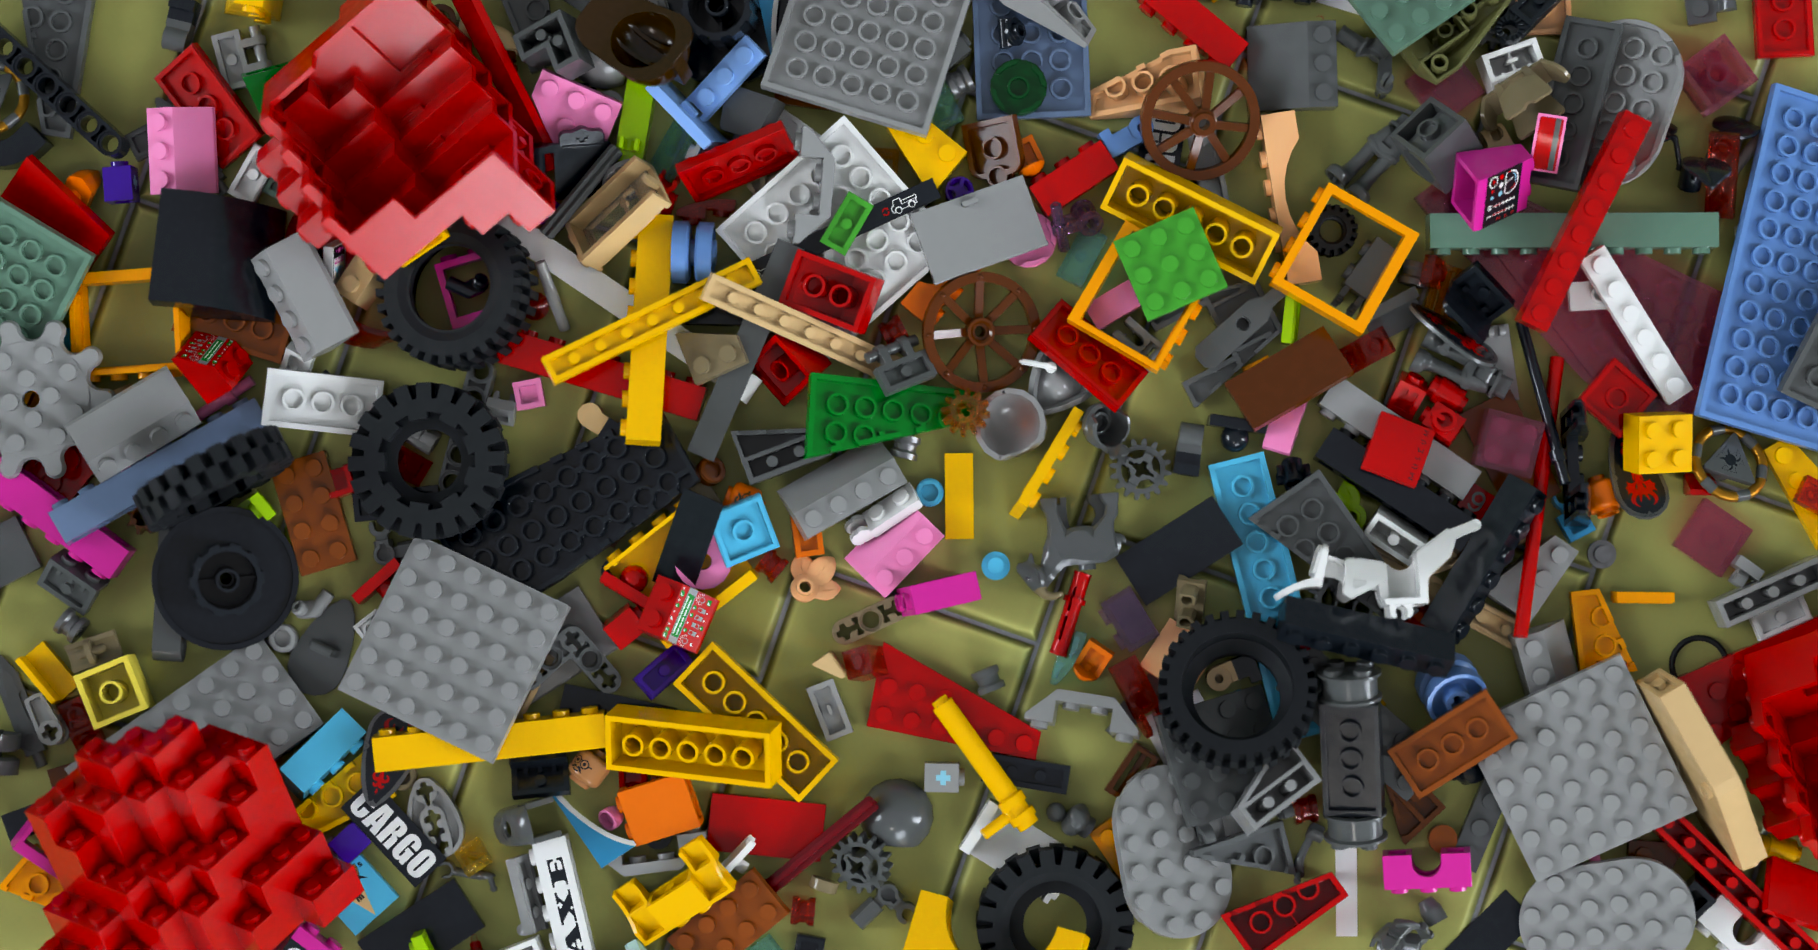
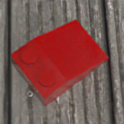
M797 249L778 302L852 332L865 334L885 280Z

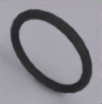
M1694 635L1687 637L1679 642L1671 653L1669 660L1670 674L1676 678L1678 677L1675 669L1676 657L1679 651L1688 643L1705 641L1715 646L1722 657L1728 654L1718 641L1709 636Z

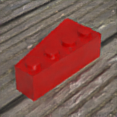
M1328 872L1228 911L1220 916L1245 950H1274L1349 895L1334 874Z

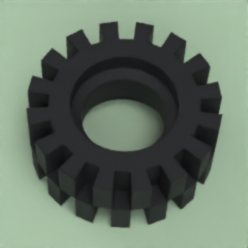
M1328 204L1323 209L1306 239L1318 251L1319 256L1323 255L1326 258L1337 257L1354 245L1358 235L1356 233L1358 224H1355V217L1353 214H1349L1347 208L1343 209L1337 204L1334 206ZM1327 220L1336 221L1341 226V236L1335 242L1324 240L1320 234V227Z

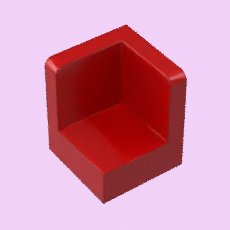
M348 463L344 464L343 467L330 470L336 490L328 493L330 499L352 495L354 491L350 481L353 480L352 471H348Z

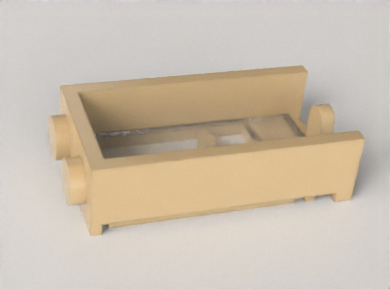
M634 155L565 224L569 234L567 237L577 251L576 257L583 266L587 268L590 266L601 272L603 270L602 266L606 265L657 214L661 213L663 208L668 209L672 205L654 166Z

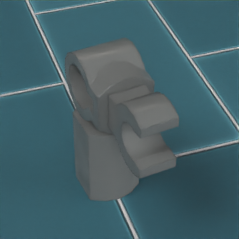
M369 522V531L376 538V541L373 542L375 549L373 557L375 561L381 565H386L394 557L400 558V561H402L412 540L398 542L397 546L394 547L393 539L389 538L391 530L384 528L383 531L379 532L376 529L375 522Z
M886 881L880 889H876V895L866 899L850 915V918L863 930L884 910L882 907L886 905L890 910L895 909L897 919L902 924H906L907 920L902 916L903 910L911 909L914 913L916 906L909 901H904V895L897 889L895 884L891 881Z

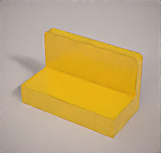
M42 641L26 656L18 657L15 660L17 665L51 704L61 703L77 690L73 679L75 675L46 641Z

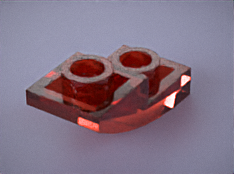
M732 199L704 200L677 209L676 216L679 219H683L682 221H689L691 225L697 226L700 221L707 222L708 211H712V216L729 218L730 213L733 214L737 211L738 203Z
M1383 326L1339 349L1354 374L1396 351Z
M80 694L58 704L57 708L70 730L68 735L77 752L83 748L85 743L95 737L106 740L103 729L94 730Z

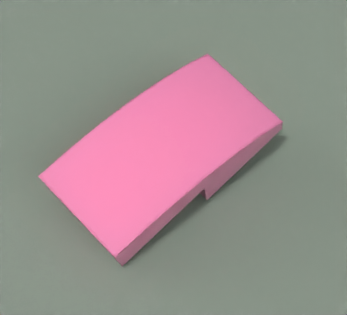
M1127 280L1096 298L1087 312L1096 328L1103 330L1123 316L1139 309L1141 305L1130 280Z
M1308 402L1268 425L1262 445L1263 449L1290 456Z

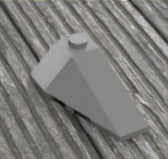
M999 0L1008 8L1083 48L1088 46L1097 30L1075 1Z

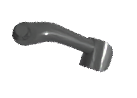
M1317 823L1309 825L1305 834V840L1295 857L1294 867L1296 873L1293 874L1295 884H1300L1301 878L1304 877V860L1312 842L1321 843L1324 838L1325 827Z
M445 860L438 866L446 864L451 868L450 874L442 876L444 879L450 878L453 875L477 880L488 879L490 890L495 892L498 889L494 882V873L456 867L450 860Z

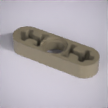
M895 595L838 620L832 628L834 640L839 644L847 645L904 619L905 617H902V615L897 616L893 612L887 615L890 621L884 623L883 614L877 608L880 605H884V610L891 608V601L894 600ZM873 611L878 614L879 624L876 627L868 628L863 624L862 618L866 612ZM858 617V624L864 633L858 635V629L850 633V639L848 640L844 636L838 637L839 625L844 623L846 627H850L855 624L851 619Z

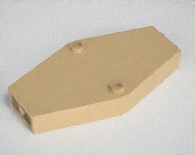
M1658 668L1636 681L1635 684L1697 808L1694 814L1711 843L1742 871L1754 868L1761 860L1768 856L1743 784L1686 684Z

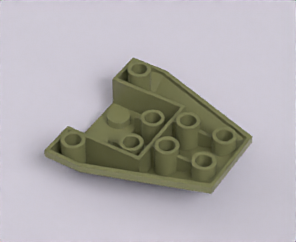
M1475 0L1399 52V54L1417 76L1437 85L1463 66L1512 0Z

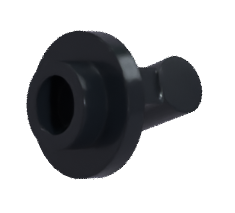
M1016 17L998 19L1000 49L1021 45L1026 35L1024 24Z

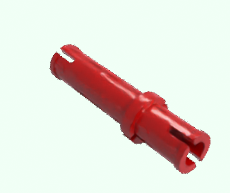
M1074 570L1068 595L1065 594L1063 598L1066 601L1051 649L1049 650L1050 653L1067 658L1081 608L1086 604L1084 598L1092 575Z

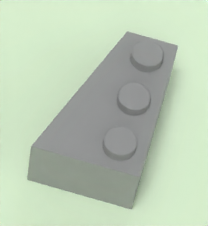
M1548 535L1540 541L1530 622L1579 553L1578 550L1556 535ZM1524 554L1502 570L1499 583L1487 595L1489 599L1515 617Z
M1293 747L1290 756L1286 759L1278 758L1277 765L1269 768L1268 764L1262 766V771L1256 773L1230 814L1245 834L1249 836L1321 782L1322 779L1298 747L1297 749Z

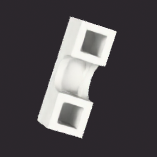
M1717 893V901L1696 920L1695 928L1706 938L1711 935L1718 942L1715 945L1718 950H1779L1764 934L1757 931L1749 939L1737 942L1733 935V926L1743 914L1722 894Z

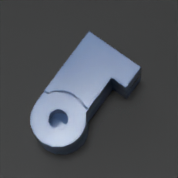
M1140 115L1134 117L1128 126L1113 135L1109 128L1098 134V140L1102 141L1114 160L1143 143L1140 133Z

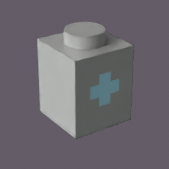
M925 761L924 792L959 793V786H965V769H959V762Z

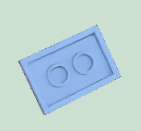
M744 35L687 98L672 82L657 87L646 86L645 89L703 150H711L713 147L720 146L729 141L708 120L768 55L748 35Z

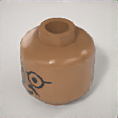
M602 749L579 751L568 766L571 772L569 777L585 790L589 787H599L611 771L606 770V752Z

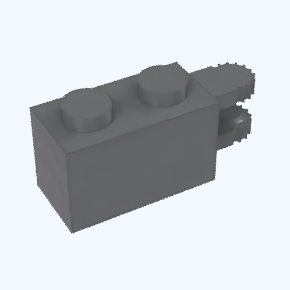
M1376 237L1372 242L1367 239L1358 251V254L1361 255L1355 265L1350 263L1342 273L1341 277L1345 280L1340 285L1342 288L1331 302V305L1334 307L1340 305L1349 291L1357 297L1347 308L1346 315L1352 317L1363 302L1365 303L1395 248L1379 237Z

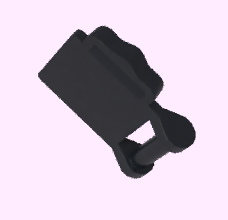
M580 125L571 130L560 131L558 135L559 143H533L534 164L545 175V154L553 153L555 200H564L611 144L609 140L604 139V133L601 128H588ZM602 180L587 198H590L602 187Z

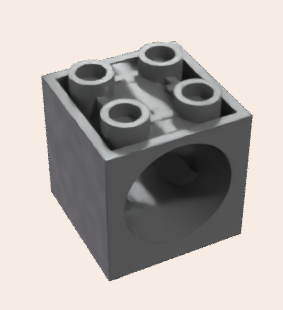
M1432 96L1389 135L1410 169L1445 194L1453 188L1456 152L1484 149L1468 121Z

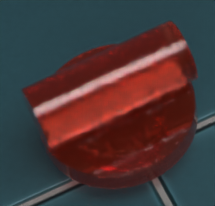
M538 292V301L530 300L529 306L537 309L535 317L526 315V318L530 320H541L549 312L550 306L547 298L540 292Z

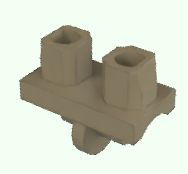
M1179 574L1174 613L1177 627L1190 630V624L1198 620L1200 625L1203 624L1207 580L1190 579L1185 575Z
M115 629L64 646L70 659L73 673L124 656Z

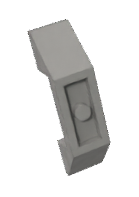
M806 126L801 128V133H795L794 150L799 151V158L821 159V164H816L815 181L820 182L819 193H814L812 210H817V215L795 214L794 220H788L787 237H792V244H799L831 217L835 157L814 132Z
M1057 689L1026 711L1024 715L1026 722L1031 723L1030 727L1047 730L1048 726L1055 727L1059 704L1063 705L1062 709L1079 712L1080 708L1091 709V714L1108 716V712H1112L1109 732L1111 736H1116V741L1132 743L1133 739L1140 740L1141 736L1139 730L1115 697Z
M698 827L677 834L678 848H681L701 834L706 838L708 829L701 830ZM674 851L658 853V858L646 860V855L629 857V862H625L624 854H622L608 865L625 877L681 870L685 862L680 856H675Z

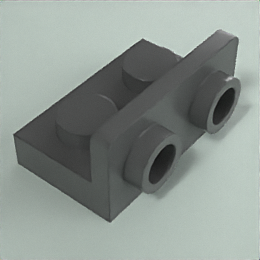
M63 548L49 559L37 584L84 616L90 611L100 591L109 584L110 579L106 578L104 580L96 576L91 571L93 567L84 561L82 563L76 561L69 556V551Z

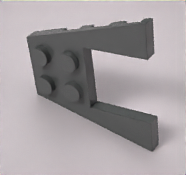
M1258 280L1255 285L1246 281L1229 285L1228 288L1201 299L1199 304L1206 307L1217 328L1249 299L1263 297L1265 293ZM1186 306L1150 321L1149 323L1154 332L1178 321ZM1273 309L1268 321L1230 354V358L1222 361L1217 367L1209 368L1181 383L1194 408L1198 407L1282 332V326ZM1239 319L1237 325L1240 329L1244 330L1248 327V321L1246 319Z

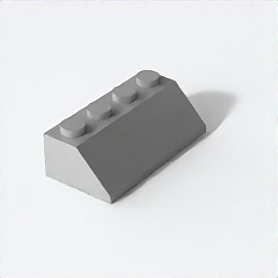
M298 232L264 249L251 259L256 274L260 277L267 290L269 299L273 302L281 317L282 324L289 332L295 348L304 362L332 351L359 332L315 246L304 242L298 235Z
M164 366L65 424L64 427L93 474L102 483L200 425L202 422L168 367Z
M880 442L853 448L776 492L804 541L908 482L894 457L883 443Z
M1564 619L1529 628L1528 638L1514 637L1513 633L1508 635L1524 696L1578 672Z

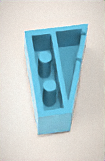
M341 708L279 769L285 786L302 802L309 794L314 795L323 786V780L330 773L334 775L345 764L343 759L350 752L354 755L364 746L363 739L367 732Z

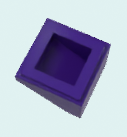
M351 822L328 843V846L340 860L350 863L371 844V840L354 822Z

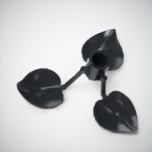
M1736 116L1716 117L1712 122V126L1719 131L1716 133L1705 158L1689 156L1681 159L1678 136L1675 135L1678 128L1670 123L1664 142L1671 140L1674 144L1677 163L1676 170L1680 171L1677 187L1684 192L1696 193L1701 190L1703 182L1712 190L1715 189L1732 171V167L1728 163L1711 158L1720 138L1724 135L1732 139L1752 138L1760 133L1761 127Z

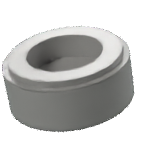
M281 624L275 632L269 635L270 646L280 653L292 651L299 640L298 631L289 624Z

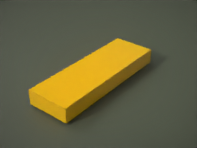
M944 453L945 539H974L973 453Z

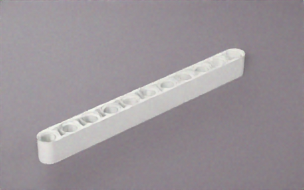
M508 214L497 223L509 230L510 234L516 236L522 242L520 245L527 248L530 256H528L535 262L545 260L549 271L619 319L627 316L628 305H634V295H628V289L604 273L590 266L588 268L583 266L578 261L576 254L554 239L546 237L536 227L528 232L522 225L517 226L514 224ZM678 325L667 331L666 350L686 363L675 334L691 332ZM751 374L741 401L745 404L749 402L762 383V380L754 374ZM718 377L715 378V379H713V380H711V381H713L714 383H716Z

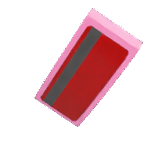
M1538 112L1531 155L1534 159L1533 171L1557 174L1568 117Z

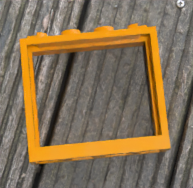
M1329 182L1324 188L1319 186L1311 201L1315 205L1310 213L1305 211L1296 225L1301 228L1296 238L1290 236L1282 250L1286 253L1281 263L1276 261L1268 275L1272 278L1269 286L1359 337L1364 333L1420 234ZM1331 196L1402 236L1356 319L1349 317L1284 279Z
M1125 220L1114 241L1137 232L1141 228ZM1112 242L1068 316L1067 323L1157 375L1160 368L1163 370L1167 369L1173 358L1170 351L1174 344L1181 345L1188 333L1184 329L1189 319L1195 321L1203 306L1199 304L1200 300L1186 306L1154 361L1084 321V316L1119 259V254Z
M152 268L87 272L69 308L71 352L77 353L91 346L88 287L150 282ZM173 307L176 354L191 336L190 317L183 308ZM174 363L94 368L90 377L92 383L101 382V377H110V381H127L128 375H137L138 379H144L164 366L168 367L173 377H183V374Z

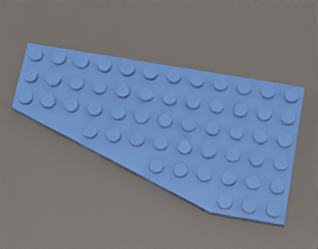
M1774 83L1771 84L1693 415L1818 452V409L1776 390L1818 312V96Z

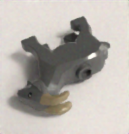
M1119 492L1086 495L1087 502L1094 508L1095 518L1092 525L1070 527L1068 523L1066 497L1038 500L1039 507L1045 513L1047 521V537L1043 547L1041 564H1035L1032 553H1029L1027 561L1018 563L1016 570L1026 585L1039 597L1045 600H1056L1063 596L1062 591L1053 593L1049 592L1047 588L1064 567L1078 565L1079 571L1096 569V563H1105L1118 556L1121 544L1127 541L1124 535L1114 531V521L1118 515Z

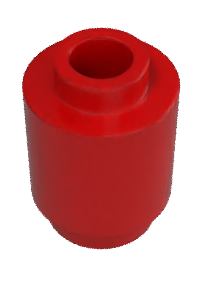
M1436 375L1427 387L1426 395L1429 397V401L1434 404L1439 401L1454 412L1460 413L1469 400L1465 397L1467 390L1460 388L1459 385L1445 376L1441 378Z

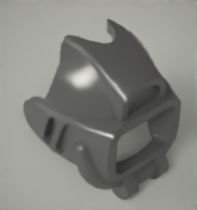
M1396 918L1393 922L1386 923L1374 935L1369 947H1374L1377 942L1376 950H1421L1422 945L1427 943L1429 939L1434 938V933L1425 922L1416 923L1412 920ZM1412 930H1416V931L1418 932V934H1416V933H1410V932H1411Z

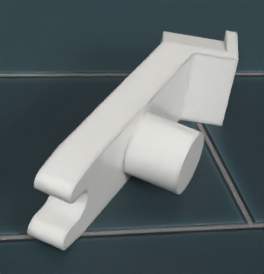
M751 834L721 863L729 873L735 869L743 874L749 867V863L744 860V857L756 845L754 842L756 838Z

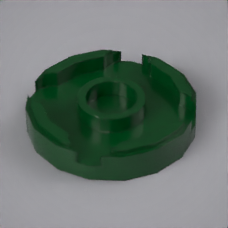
M1012 59L1004 62L995 70L990 82V94L993 103L1001 112L1008 115L1017 114V117H1023L1032 114L1042 105L1046 97L1047 82L1044 73L1036 64L1027 60Z

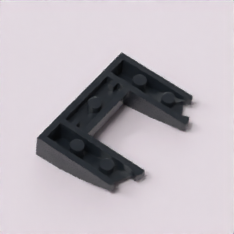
M1574 399L1560 413L1561 446L1566 449L1568 457L1566 464L1571 478L1570 484L1562 486L1564 526H1588L1591 521V487L1589 483H1584V474L1579 471V462L1583 460V446L1578 445V442H1584L1589 433L1586 404L1582 399Z

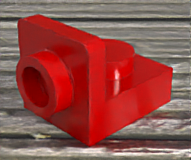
M1401 371L1399 381L1387 401L1386 407L1394 413L1412 420L1427 393L1428 383L1418 373Z

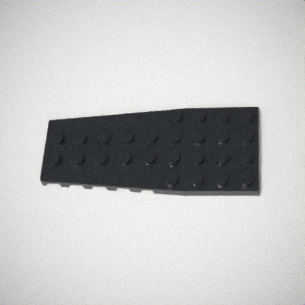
M662 411L660 447L625 445L626 436H620V426L614 429L610 428L602 432V435L590 441H584L576 445L575 448L563 454L560 453L539 466L535 465L505 480L503 485L505 490L500 501L495 502L492 507L494 510L484 520H480L475 524V527L464 533L439 540L442 546L542 593L565 579L682 495L684 488L690 489L701 481V478Z

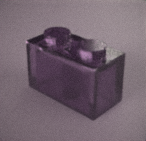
M1130 586L1124 587L1099 603L1102 609L1098 613L1105 625L1112 624L1117 634L1113 635V638L1121 651L1126 648L1131 653L1160 635Z

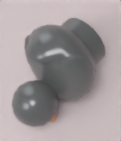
M1055 802L1050 804L1046 810L1047 817L1052 822L1061 821L1062 831L1069 836L1079 835L1082 838H1086L1096 824V819L1090 816L1089 809L1083 803L1074 805L1066 812L1065 807L1061 803Z

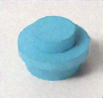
M995 551L988 553L983 558L981 567L987 578L1000 580L1008 574L1010 562L1005 554Z

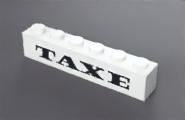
M562 834V836L532 844V849H529V857L532 866L537 865L539 877H535L538 893H543L546 903L542 905V912L545 922L550 921L552 933H549L551 949L596 950L569 834Z

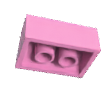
M215 107L146 108L150 195H161V188L211 194L219 193Z
M917 510L880 536L864 542L861 546H856L844 559L886 598L945 535Z

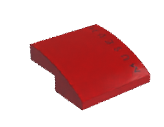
M1381 411L1378 415L1371 440L1367 444L1360 469L1415 489L1426 462L1435 431Z

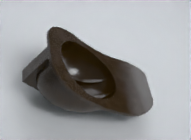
M591 0L578 15L575 29L583 46L627 79L640 85L657 87L668 84L672 80L685 85L693 75L687 64L690 55V44L693 39V30L689 21L683 15L648 0Z

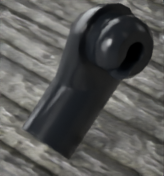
M477 273L474 278L464 282L450 276L445 289L471 299L488 289V277L483 273Z

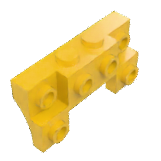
M702 834L679 848L678 855L688 866V869L649 893L637 878L634 877L613 891L612 898L626 915L634 935L645 947L672 929L683 927L691 917L698 913H705L715 902L735 890V878L718 861L720 854Z

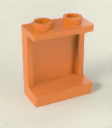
M663 776L635 786H623L617 792L618 796L615 797L617 808L620 813L624 812L627 821L625 823L626 834L629 840L633 839L636 847L701 827L705 820L691 779Z

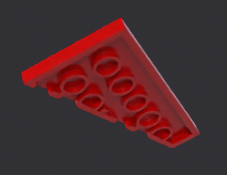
M1818 615L1751 646H1746L1677 677L1688 687L1721 745L1732 736V727L1749 721V716L1752 715L1751 707L1746 699L1748 684L1742 673V668L1745 667L1743 655L1817 631Z
M883 643L867 726L956 744L933 712L934 707L932 703L946 694L948 698L952 697L990 751L1036 760L1041 731L1030 727L1029 724L888 643Z

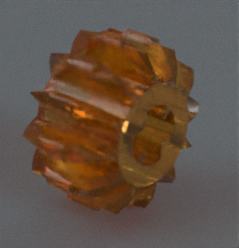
M968 387L965 389L964 395H960L959 390L955 389V399L948 396L945 398V402L949 406L941 408L942 414L947 415L942 421L944 425H951L949 430L952 434L960 429L961 437H966L967 430H971L972 434L976 436L978 434L976 426L983 429L987 426L983 419L990 418V412L985 410L989 403L987 400H981L982 394L979 391L971 396V390ZM967 408L970 415L965 417L961 412L962 409Z

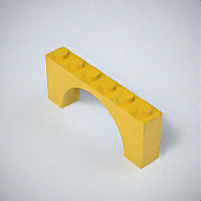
M925 890L920 891L903 950H959L952 931L951 917L954 902L949 897ZM1057 927L1056 933L1046 950H1087L1090 938L1086 934Z

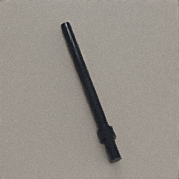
M1517 322L1516 328L1551 450L1548 453L1551 464L1555 465L1560 485H1567L1571 483L1566 464L1568 457L1566 449L1561 446L1529 327Z

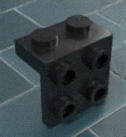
M1476 260L1451 279L1442 305L1447 316L1455 319L1463 327L1467 337L1481 344L1486 340L1492 321L1513 307L1516 300Z

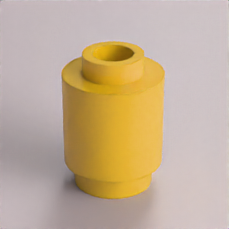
M1771 833L1760 835L1768 857L1776 856L1792 863L1799 862L1802 848L1798 846L1797 840L1787 838L1779 841Z

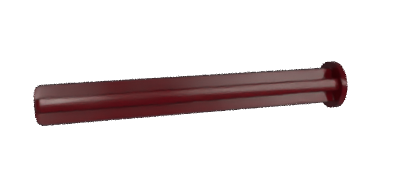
M871 796L865 797L776 872L765 879L776 894L876 812L879 806L875 799Z

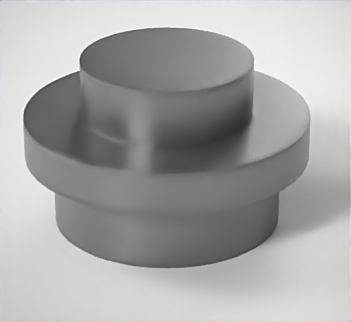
M1597 540L1588 547L1587 559L1596 568H1608L1616 559V549L1606 540Z

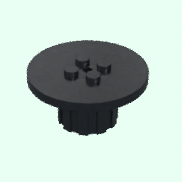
M667 0L669 10L683 15L689 21L693 30L690 55L687 61L693 73L692 79L702 82L744 35H748L768 56L742 85L751 83L764 76L770 58V51L759 0ZM779 0L776 35L778 34L789 0Z
M213 507L174 526L161 542L152 567L153 595L164 620L184 639L208 649H241L267 638L287 618L298 592V564L292 546L285 535L271 521H267L264 517L258 519L252 511L239 507ZM223 573L231 575L229 583L224 584L220 581V576Z

